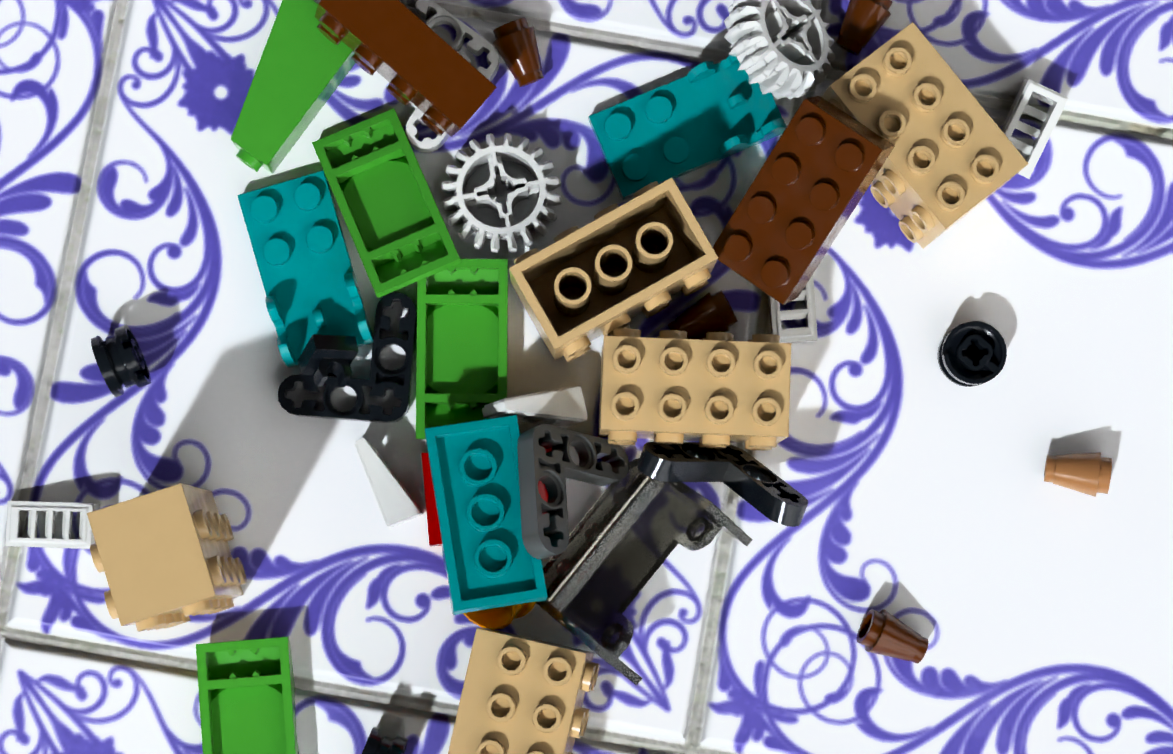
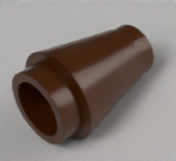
M850 0L838 34L839 37L835 44L858 56L862 48L868 44L891 16L888 10L893 2L891 0Z
M525 17L506 23L493 30L496 38L493 44L515 80L517 79L519 87L532 84L544 78L534 26L529 27Z
M721 290L713 295L708 292L678 316L675 321L669 323L668 326L670 330L686 331L687 339L703 340L708 332H730L729 327L737 323L738 319Z
M873 609L869 610L863 618L857 633V642L864 645L867 652L912 661L916 664L920 663L924 658L929 644L927 638L922 637L918 632L884 609L880 612Z

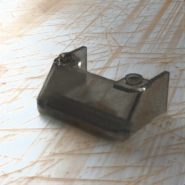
M639 458L629 462L627 476L620 481L610 484L571 532L566 550L561 554L552 556L543 567L548 597L546 601L536 602L556 621L635 685H638L642 677L619 659L633 637V625L622 613L678 543L687 550L696 551L709 545L721 529L745 546H748L753 540L711 501L683 482H663L641 473L637 468Z

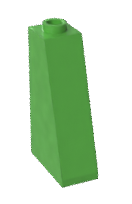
M282 0L230 140L239 149L236 157L256 172L261 167H264L272 174L275 172L355 64L351 58L355 53L342 40L338 45H335L318 30L317 26L320 22L315 18L318 3L314 0Z

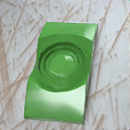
M394 108L312 142L377 298L462 263Z
M461 259L462 263L417 281L416 439H425V428L491 419L483 417L482 408H485L484 405L508 398V259Z
M289 636L196 644L203 754H299L295 718V683Z

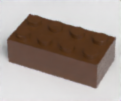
M321 0L318 3L315 18L320 22L317 26L318 30L335 45H338L342 40L354 51L355 54L351 58L360 68L371 76L377 71L389 82V85L386 87L389 93L405 106L410 101L424 113L420 119L439 136L444 132L451 137L456 134L497 88L399 0Z
M821 96L805 98L712 247L718 256V260L782 305L798 298L895 146Z

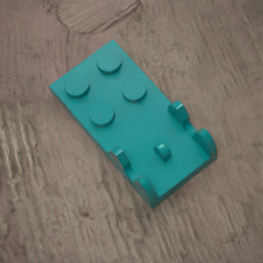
M728 55L726 59L713 64V61L702 62L691 69L687 76L590 115L588 121L622 200L634 196L635 192L652 182L658 181L661 184L670 178H678L783 134L787 125L779 112L772 93L762 94L759 83L749 84V75L746 71L738 70L740 63L737 57Z
M324 170L237 195L266 293L267 311L275 325L278 335L277 345L285 365L288 368L299 365L298 359L313 334L355 336L358 347L372 344V331Z
M517 415L425 428V439L442 540L445 571L447 572L449 598L453 615L546 601L548 597L542 561L532 557L527 552L522 539L517 449L520 431Z

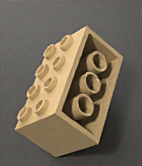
M913 22L829 85L822 95V98L895 146L872 181L870 190L875 200L884 208L889 207L900 220L898 224L905 237L913 243L917 242L922 249L994 194L1029 164Z
M673 178L661 184L655 181L644 186L634 193V199L621 206L617 203L608 206L594 216L595 220L580 229L578 226H573L557 235L553 239L555 243L540 251L537 248L529 250L513 261L515 265L509 268L511 284L555 361L564 356L566 361L570 362L591 350L590 341L602 334L604 336H612L613 330L617 328H630L631 318L643 312L644 316L649 318L668 307V302L672 300L671 296L682 290L684 295L688 296L709 283L707 280L712 277L711 272L718 260V256Z
M614 329L612 336H604L602 344L598 437H608V444L635 445L637 438L654 439V442L662 444H683L684 440L699 441V447L710 449H726V446H730V442L745 443L746 450H772V448L777 447L778 443L789 437L791 343H780V336L773 334H754L751 340L733 341L734 334L708 332L706 333V338L699 340L687 339L686 331L662 330L657 338L641 337V330Z
M179 483L87 513L96 542L90 545L92 560L99 573L105 572L110 590L104 592L106 606L112 619L119 618L121 626L136 625L138 632L162 628L167 629L191 621L190 615H210L234 607L232 598L244 595L241 585L247 583L245 570L240 558L233 559L227 541L234 539L232 528L227 515L219 514L212 491Z
M476 628L448 754H574L572 751L575 738L584 736L590 709L582 708L585 693L590 692V690L594 691L600 664L592 662L594 652L503 631Z

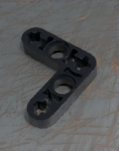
M392 292L383 296L378 302L375 312L370 380L350 378L346 386L351 387L357 396L356 404L351 410L345 412L337 411L332 405V394L339 388L337 377H328L324 383L327 384L323 393L324 411L316 410L319 405L317 400H303L301 407L295 408V402L287 398L288 391H295L298 383H303L304 390L309 393H320L319 387L314 383L313 375L301 374L291 375L280 384L278 401L281 407L288 413L300 417L376 423H396L403 419L408 413L410 406L417 328V308L412 299L406 294ZM394 302H401L403 310L409 311V316L400 319L399 333L409 332L408 340L405 341L397 337L381 339L383 330L388 333L392 332V320L390 317L384 316L385 309H393ZM388 346H399L405 352V363L397 370L385 369L380 363L381 352ZM363 388H372L369 394L372 398H384L387 390H393L394 397L402 401L401 407H394L391 415H385L382 406L368 405L370 414H361L365 404Z
M647 442L644 444L637 464V468L641 473L663 482H723L764 516L785 526H799L808 506V500L801 493L749 453L731 444L726 446V449H710L699 447V442H683V444Z

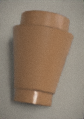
M1101 452L1047 455L1044 482H1051L1055 485L1096 497L1097 493L1108 494L1112 458L1101 457Z

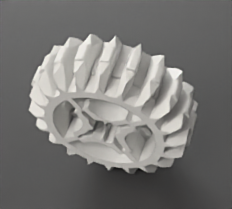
M811 0L733 1L732 5L728 7L729 16L724 20L726 27L729 29L724 38L733 46L729 55L737 57L740 63L738 70H745L749 75V84L759 83L762 94L771 92L777 100L783 97L791 100L810 93L818 88L820 83L825 81L827 75L832 71L830 63L836 56L830 49L835 40L826 31L830 24L823 22L820 17L822 9H815L811 4Z
M490 133L486 135L488 146L481 149L475 139L469 141L470 149L473 153L471 157L461 150L455 153V157L462 165V168L447 165L445 169L446 174L456 179V181L442 182L441 190L454 196L442 200L441 203L444 210L457 209L456 212L447 218L450 226L465 223L458 233L459 238L465 240L473 232L476 233L473 243L475 249L480 250L487 238L491 240L492 254L499 253L500 241H507L509 252L516 253L517 244L515 239L522 237L524 244L529 248L534 245L533 238L529 233L532 229L542 237L548 233V229L540 220L556 221L557 213L548 208L547 205H560L562 196L548 191L560 187L561 179L555 176L545 177L555 169V163L551 160L540 165L538 164L544 155L542 147H537L530 154H527L526 152L529 148L528 138L523 137L516 148L512 147L511 133L504 134L503 145H496L495 137ZM502 160L520 164L532 174L535 180L527 181L526 178L515 179L510 177L503 168ZM488 163L490 169L488 181L484 185L474 188V192L465 193L466 185L472 174L478 168ZM496 174L500 175L501 184L506 185V191L509 188L513 189V192L507 194V213L503 212L502 204L497 202V196L493 199L489 197V195L496 193ZM539 193L537 204L531 214L520 223L515 224L513 219L515 205L522 200L529 199V195ZM477 206L478 209L490 208L494 210L499 216L501 227H493L480 222L470 213L467 207Z

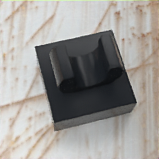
M313 334L298 359L301 375H313V380L317 387H323L329 376H336L339 387H345L352 375L350 365L359 352L356 337Z

